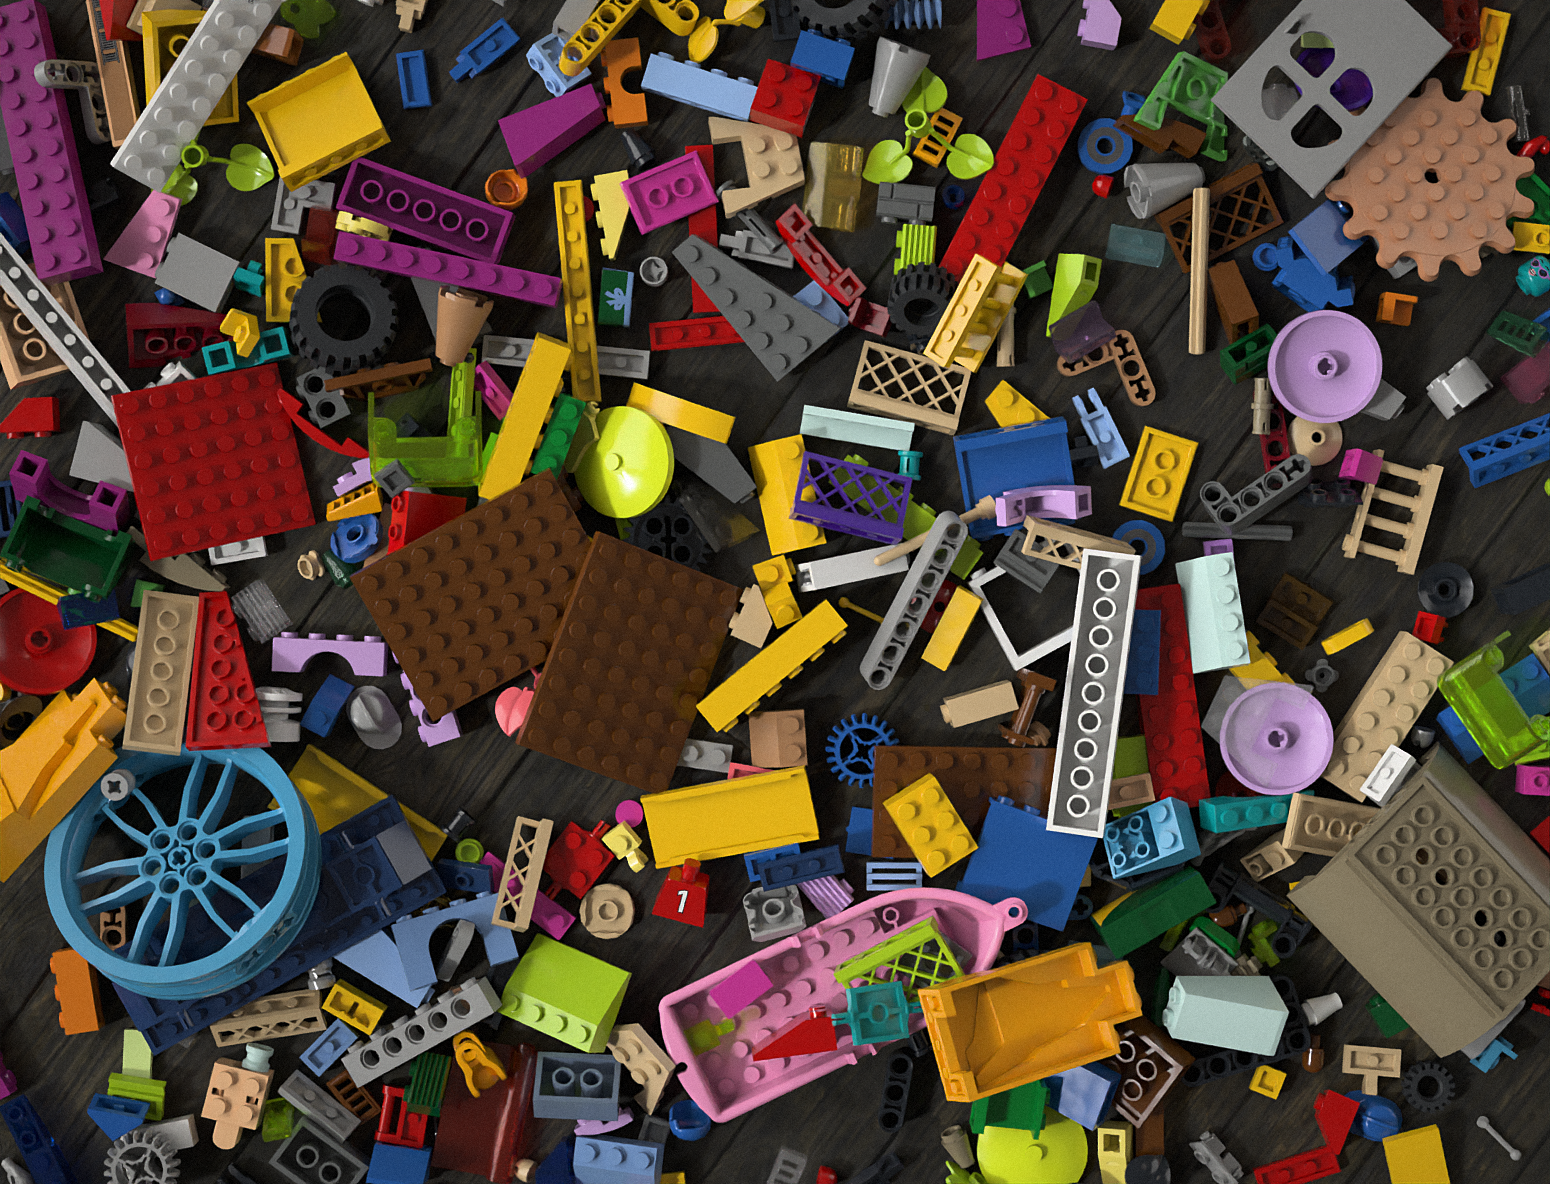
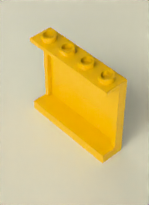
M347 52L334 56L329 61L311 68L290 81H285L280 86L262 93L247 102L256 116L279 167L278 172L281 179L291 192L391 142L364 83Z

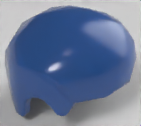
M683 1100L676 1102L671 1107L669 1125L673 1134L677 1135L678 1138L695 1141L704 1138L708 1133L711 1118L694 1100Z

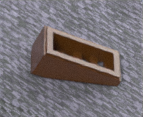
M344 1069L326 1083L341 1104L361 1120L359 1126L382 1111V1107L366 1084L358 1088L347 1069ZM349 1078L352 1082L342 1089L339 1084ZM356 1086L359 1091L348 1098L346 1093ZM363 1095L365 1100L354 1106L352 1102ZM368 1104L373 1107L363 1115H360L358 1112Z

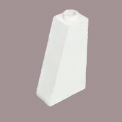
M899 543L897 545H889L794 565L799 592L909 570L908 564L910 563L909 553L882 566L875 565L874 558L877 555L902 544Z

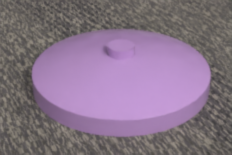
M1318 310L1295 318L1278 334L1269 353L1268 377L1275 396L1288 411L1312 422L1332 423L1355 415L1372 399L1381 380L1382 356L1374 335L1360 320L1339 311Z
M1268 683L1244 692L1228 708L1220 727V750L1229 771L1243 785L1263 794L1286 795L1308 787L1323 773L1329 763L1333 750V729L1325 709L1310 693L1290 684Z

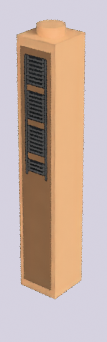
M86 0L112 144L115 149L119 150L141 116L127 41L106 40L99 0Z

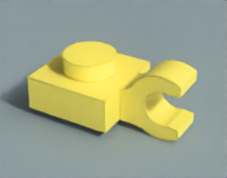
M625 820L603 836L602 840L619 860L624 856L627 857L628 863L634 872L637 873L645 867L644 864L648 861V858L638 848L642 840Z

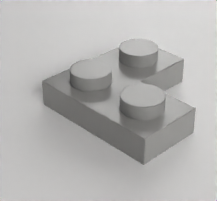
M280 176L271 229L300 235L304 209L310 208L332 212L337 185L314 180L291 192Z

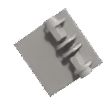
M1197 927L1160 962L1175 976H1231L1230 972L1238 965L1232 957Z

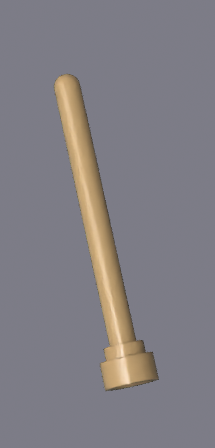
M988 495L979 500V503L975 505L976 508L959 517L966 525L979 518L990 520L997 516L995 512L996 504L993 498ZM952 524L947 531L952 530L955 524ZM930 530L877 555L874 558L875 565L882 566L921 547Z

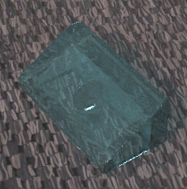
M1111 224L1105 257L1151 267H1160L1164 256L1166 236L1163 233Z

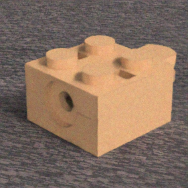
M220 1057L215 1062L201 1117L217 1120L213 1133V1141L217 1147L221 1149L233 1148L240 1141L243 1127L253 1130L259 1127L262 1122L275 1070L269 1069L268 1072L248 1070L242 1067V1062Z

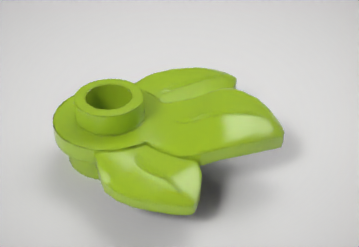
M949 1160L946 1161V1165L952 1174L945 1179L947 1184H988L981 1174L973 1172L970 1175L965 1168L961 1169L958 1164Z

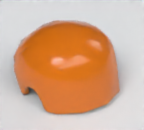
M515 169L498 170L491 174L485 183L486 198L493 206L511 211L521 206L528 194L526 177L521 179Z

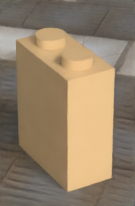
M1008 680L943 698L945 704L940 706L944 721L946 723L950 722L954 728L1019 709L1012 684Z

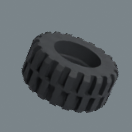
M791 0L790 4L792 9L798 13L797 17L811 29L824 33L825 37L832 40L840 38L851 41L852 36L859 40L867 36L866 31L870 30L873 33L880 28L878 23L882 19L887 21L890 17L888 10L890 6L895 7L897 0H853L848 5L836 9L829 8L825 0Z
M334 264L330 265L329 271L326 272L323 268L314 271L313 278L308 276L302 282V287L297 288L294 294L289 321L290 331H292L291 339L294 346L299 347L301 357L303 359L309 358L311 360L310 365L315 369H318L320 366L326 368V374L333 375L334 371H341V376L350 375L351 371L357 372L368 366L374 368L380 364L381 358H385L388 355L391 345L394 343L399 320L397 317V302L392 300L393 293L391 289L383 287L384 280L378 275L372 278L370 276L371 271L364 267L361 271L354 270L355 265L346 264V269H339V265ZM335 300L355 302L369 315L370 328L364 336L356 340L340 341L333 339L325 334L318 325L317 315L319 310L325 304Z

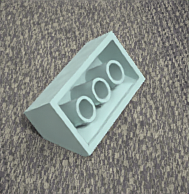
M1233 552L1204 556L1176 563L1178 583L1181 585L1193 674L1248 666L1250 664Z

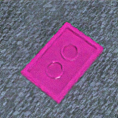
M693 151L619 183L642 235L719 202L697 151Z

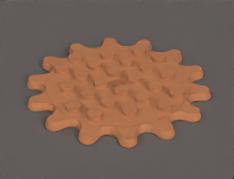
M1426 79L1421 86L1420 95L1417 98L1407 96L1346 163L1343 178L1327 184L1325 194L1330 200L1345 201L1353 208L1352 218L1343 226L1344 235L1351 240H1357L1366 235L1375 237L1379 242L1376 261L1380 267L1390 269L1401 257H1410L1417 263L1420 278L1424 281L1432 282L1439 276L1440 265L1444 261L1449 260L1456 262L1465 275L1475 276L1481 271L1482 267L1479 258V251L1482 247L1491 246L1504 254L1510 253L1515 248V238L1508 231L1506 221L1511 217L1529 218L1533 214V201L1518 192L1516 182L1521 178L1531 176L1535 170V164L1531 158L1514 156L1507 149L1508 140L1517 131L1513 120L1503 119L1497 123H1491L1482 117L1480 111L1484 100L1483 95L1479 91H1469L1461 101L1453 102L1444 96L1439 79ZM1363 107L1357 111L1349 113L1353 116H1359L1366 110V108ZM1337 140L1331 141L1330 143H1328V145L1334 143ZM1436 172L1438 182L1434 184L1429 183L1425 179V173Z

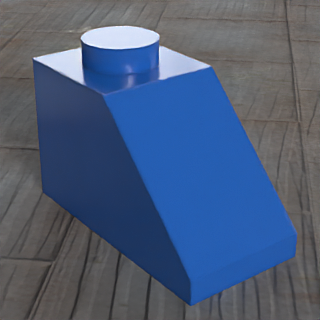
M329 674L313 698L300 725L322 737L329 736L355 686Z

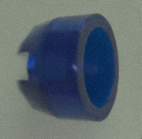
M957 185L946 187L942 193L944 205L950 210L960 208L965 200L963 189ZM950 194H955L956 202H951Z

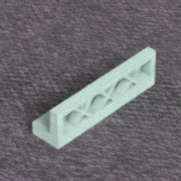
M804 405L800 434L909 451L915 423Z

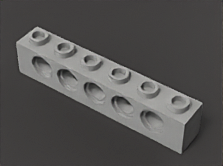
M486 976L478 981L475 977L467 980L460 985L462 990L456 993L449 990L437 998L439 1002L431 1006L428 1002L416 1009V1015L410 1019L405 1015L392 1023V1029L386 1031L383 1027L371 1034V1040L364 1044L360 1040L348 1047L349 1053L341 1060L358 1088L498 1010L502 1003ZM461 999L469 1003L470 1010L462 1006ZM438 1012L446 1015L447 1022H443L439 1018ZM416 1025H420L424 1029L425 1035L420 1034L416 1030ZM393 1037L401 1041L402 1047H398L394 1043ZM371 1050L378 1053L379 1060L372 1056Z

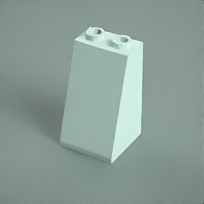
M1176 976L1174 985L1169 991V1001L1166 1009L1163 1011L1162 1021L1172 1038L1274 1056L1289 1011L1269 976Z

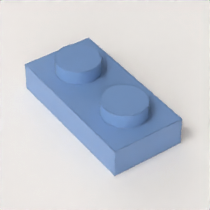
M338 1018L299 1058L320 1076L359 1035L344 1020Z

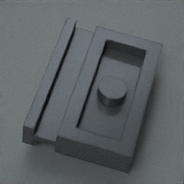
M1015 529L993 563L1030 588L1041 593L1059 564L1023 554L1021 551L1027 536ZM1034 541L1031 549L1039 551L1044 547Z

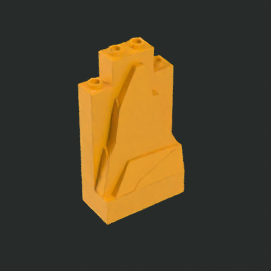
M93 678L80 694L74 693L71 695L65 690L61 691L14 744L0 751V881L3 883L118 758L112 748L114 746L112 739L126 725V707L128 705L117 696L118 690L106 681L103 684Z
M1083 942L989 971L975 972L918 989V995L947 1101L972 1102L1121 1053L1119 1048L1120 1037L1113 1025L1143 1015L1141 1011L1142 1001L1136 992L1133 982L1134 972L1128 964V960L1113 961L1097 966L1095 949L1091 946L1090 942Z

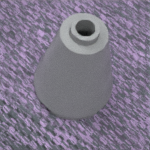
M880 36L876 46L869 105L873 107L872 112L888 118L889 113L895 114L927 66L930 55Z
M1196 163L1133 164L1126 167L1124 172V187H1130L1131 196H1127V200L1132 212L1139 219L1149 218L1192 195L1193 190L1202 187L1205 182L1204 171Z

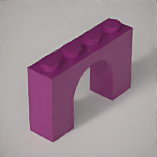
M24 450L20 451L9 473L16 500L23 503L27 495L41 500L40 505L48 509L52 507L60 514L104 531L112 530L115 536H117L119 530L124 532L131 517L127 490L100 480L93 495L78 492L64 485L51 474L47 459Z

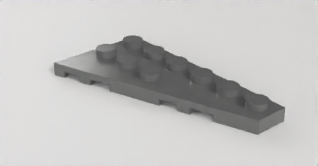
M692 234L672 251L777 382L842 329V327L830 322L814 309L805 306L789 293L764 277L755 274L745 265L727 256L723 251L696 234Z

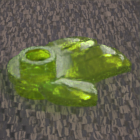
M286 0L280 6L282 17L287 22L294 24L297 32L305 38H318V25L331 21L337 15L334 7L326 0ZM293 4L297 5L300 8V12L292 13L290 6Z

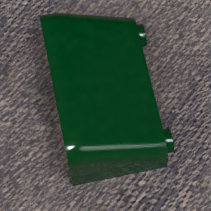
M27 495L0 553V558L6 562L5 567L16 573H21L24 570L84 593L83 597L92 602L100 603L101 600L107 601L135 553L137 544L133 536L120 530L117 536H115L112 530L104 531L60 514L52 507L48 509L40 505L41 500Z

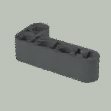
M1295 454L1233 497L1229 495L1219 482L1215 481L1205 483L1202 486L1200 497L1205 510L1221 531L1228 535H1235L1309 485L1313 479V470L1309 459L1305 455ZM1275 483L1283 484L1279 490H1270V487ZM1213 494L1221 495L1217 501H1208V498ZM1251 499L1260 500L1256 506H1247V502ZM1228 515L1237 516L1232 522L1227 523L1223 521Z

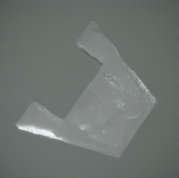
M1224 676L1201 727L1260 783L1268 787L1278 763L1252 752L1254 743L1276 698L1303 710L1314 687L1303 684Z

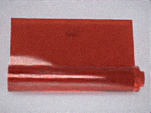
M468 1037L463 1038V1039L459 1042V1045H460L461 1043H463L464 1041H467V1040L473 1041V1040H472L471 1038H468ZM481 1040L483 1045L492 1049L504 1065L507 1078L502 1080L499 1077V1080L493 1086L487 1089H479L480 1096L475 1098L467 1086L464 1071L456 1060V1052L454 1050L431 1166L485 1175V1178L489 1181L511 1184L514 1178L535 1077L538 1051L535 1050L534 1045L528 1043H519L518 1046Z

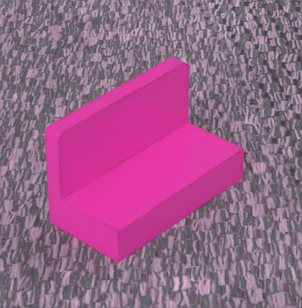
M752 959L710 990L709 993L726 1017L730 1019L774 985L765 971L763 972L757 962Z

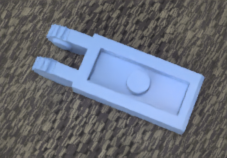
M1092 388L1088 390V396L1097 411L1088 415L1084 403L1078 395L1073 397L1072 400L1081 416L1080 421L1092 445H1097L1099 460L1105 469L1130 455L1106 406H1103L1097 392Z

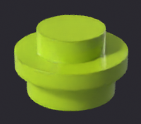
M465 839L456 848L458 861L479 863L484 855L481 843L475 839Z

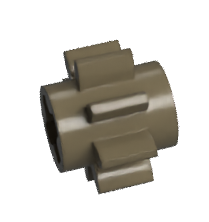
M1246 953L1234 959L1238 965L1230 972L1231 976H1261L1258 970L1263 966L1256 956L1248 958Z

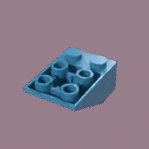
M1171 796L1106 824L1103 840L1113 879L1177 865L1201 855L1188 803Z

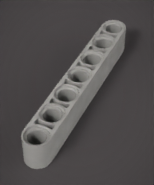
M952 511L942 512L936 518L860 665V673L873 689L881 690L890 684L967 537L968 527ZM952 524H955L952 530L947 531ZM943 548L942 552L935 556L937 550ZM930 573L928 578L922 580L925 574ZM917 597V600L914 603L909 604L913 598ZM901 622H905L903 626L897 628ZM892 646L889 651L884 652L887 647ZM880 670L878 674L872 676L875 671Z

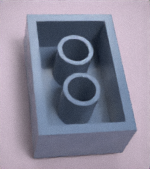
M538 1052L533 1095L534 1117L618 1121L622 1063L618 1062L613 1055Z

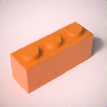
M73 947L53 952V957L50 959V967L52 973L56 974L57 979L55 997L61 1003L62 1012L59 1013L61 1028H65L66 1035L101 1029L105 1026L96 967L84 959Z

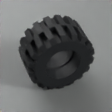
M918 262L916 266L912 263L907 265V269L901 268L898 274L892 278V284L890 285L887 311L891 322L897 323L896 328L900 331L906 330L905 334L910 336L916 334L919 338H923V335H928L929 338L932 337L959 286L958 281H955V276L952 273L947 274V269L943 266L940 268L936 267L935 263L925 265V262ZM925 298L931 300V302H922L916 299Z

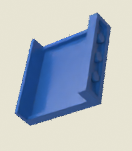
M1063 416L954 436L953 440L966 512L976 508L975 505L979 503V500L988 495L993 498L996 504V498L1003 496V492L1035 486L1075 485L1066 432H1068L1067 423ZM997 516L990 520L979 518L968 524L972 539L977 538V541L990 540L994 538L993 535L1004 533L1005 536H1011L1015 529L1020 532L1022 529H1026L1023 526L1024 521L1009 526H997ZM1041 518L1062 525L1075 523V519Z
M999 795L998 799L989 797L988 801L991 805L976 843L979 848L973 851L962 881H958L955 891L977 897L992 905L1010 897H1017L1024 901L1027 906L1028 915L1026 919L1063 932L1098 837L1046 830L1048 817L1040 815V809L1026 804L1024 808L1014 805V800ZM1012 907L1008 913L1017 915L1018 908Z

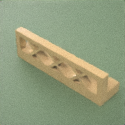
M1026 515L1023 524L1028 530L1021 551L1023 554L1080 570L1083 549L1134 555L1136 551L1127 542ZM1036 535L1046 537L1049 543L1047 547L1039 551L1031 549ZM1065 543L1071 544L1074 552L1066 557H1060L1056 548Z
M520 816L517 817L492 917V925L519 932H524L528 929L554 821L542 819L539 822ZM522 825L537 828L535 838L525 844L520 836ZM517 842H519L521 847L516 850ZM533 844L532 850L530 852L528 846ZM524 850L529 858L528 866L519 871L513 859L516 853ZM511 867H512V869H513V871L515 872V874H513V875H511V876L509 877L510 871H511ZM524 871H526L525 879L521 875ZM517 876L523 888L520 894L512 897L507 889V884L509 880ZM506 895L508 901L503 903L504 896ZM520 897L519 904L517 906L514 900ZM511 903L516 912L514 923L499 919L501 908Z
M306 989L258 997L210 1024V1029L217 1046H229L327 1030V1022L322 1011L321 990ZM317 1017L318 1021L306 1022L303 1020L305 1018ZM279 1022H286L290 1025L280 1027L276 1024ZM258 1026L263 1029L259 1031H252L249 1028ZM232 1031L235 1034L222 1036L221 1032Z

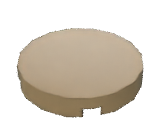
M611 883L599 884L590 889L582 899L580 907L583 925L591 934L604 939L616 938L626 932L633 923L635 915L634 901L628 891L619 885Z

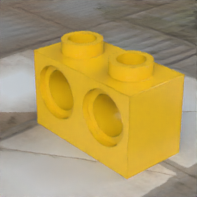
M342 979L335 983L322 1006L324 1010L368 1035H371L388 1007L386 1004Z

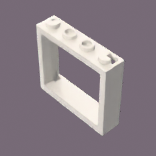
M1044 537V541L1038 543L1044 548L1049 545L1046 537ZM1064 544L1069 555L1072 554L1074 550L1071 544ZM997 565L989 571L981 568L970 575L972 580L967 582L971 592L984 599L980 608L1014 670L1017 671L1071 641L1073 625L1017 655L980 588L981 585L1006 571Z

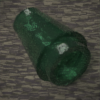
M332 548L327 550L321 556V560L324 562L336 586H341L343 590L351 587L353 582L350 579V575L357 572L358 568L352 563H346L334 554Z

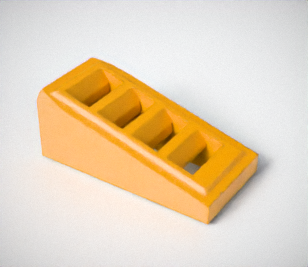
M941 108L934 113L930 122L932 127L935 125L949 132L947 137L940 133L938 134L950 144L963 118ZM939 116L954 123L953 126L950 127L938 121ZM928 134L920 139L913 156L938 168L947 148L944 145L940 146L928 140L929 135H931ZM924 145L939 151L938 155L936 156L924 150Z
M379 482L370 483L328 503L327 521L381 512L383 496Z

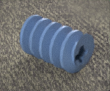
M898 0L895 7L890 6L888 10L890 17L885 21V29H888L890 21H893L896 29H899L901 21L905 22L907 29H910L913 21L916 22L918 29H921L924 21L927 22L929 29H932L934 22L938 21L941 29V0Z

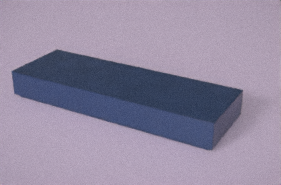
M838 844L757 863L764 892L845 872Z

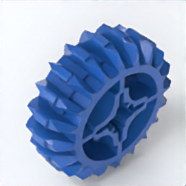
M862 713V721L857 722L856 715L852 714L851 719L853 723L849 725L845 718L841 719V723L845 728L841 730L839 727L834 726L833 730L838 734L837 738L829 735L827 739L835 744L834 746L825 747L827 752H834L833 756L826 758L827 762H837L831 768V771L834 773L839 769L842 770L838 777L840 781L844 780L847 775L850 776L848 780L849 786L854 784L855 779H859V788H864V780L866 779L869 780L870 786L873 787L874 745H880L885 742V745H897L899 743L898 738L889 739V736L895 733L893 728L886 732L883 730L888 724L886 720H883L878 726L876 725L878 716L873 715L871 722H867L866 713ZM869 728L879 733V735L869 740H863L854 729ZM848 735L853 743V749L846 757L841 759L840 745L843 738ZM854 739H857L860 744L863 743L864 746L865 744L870 746L867 751L871 762L866 757L862 758V754L860 757L855 754L858 752V745ZM856 761H863L871 771L858 773L846 766Z

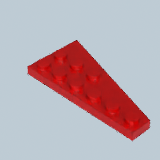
M227 591L199 593L186 748L189 751L271 747L230 595Z

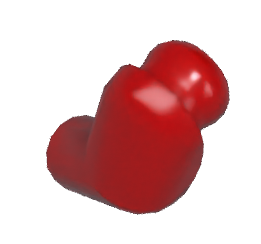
M1540 135L1525 143L1516 156L1532 158L1537 151L1546 155L1550 151V141L1547 140V136Z

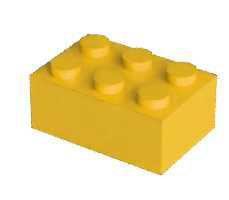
M930 773L883 802V805L921 866L931 878L979 848L940 784Z

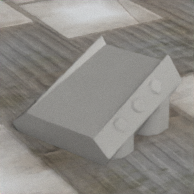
M796 885L766 892L763 891V887L753 889L743 899L752 941L763 942L798 933L806 927L799 891Z

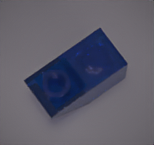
M568 1136L562 1137L539 1163L535 1171L536 1184H576L575 1173L571 1172L570 1161H574V1145L569 1144Z

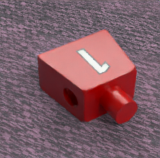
M687 858L683 868L678 866L670 868L656 897L652 911L653 915L703 928L708 907L710 877L699 872L701 867L700 861Z

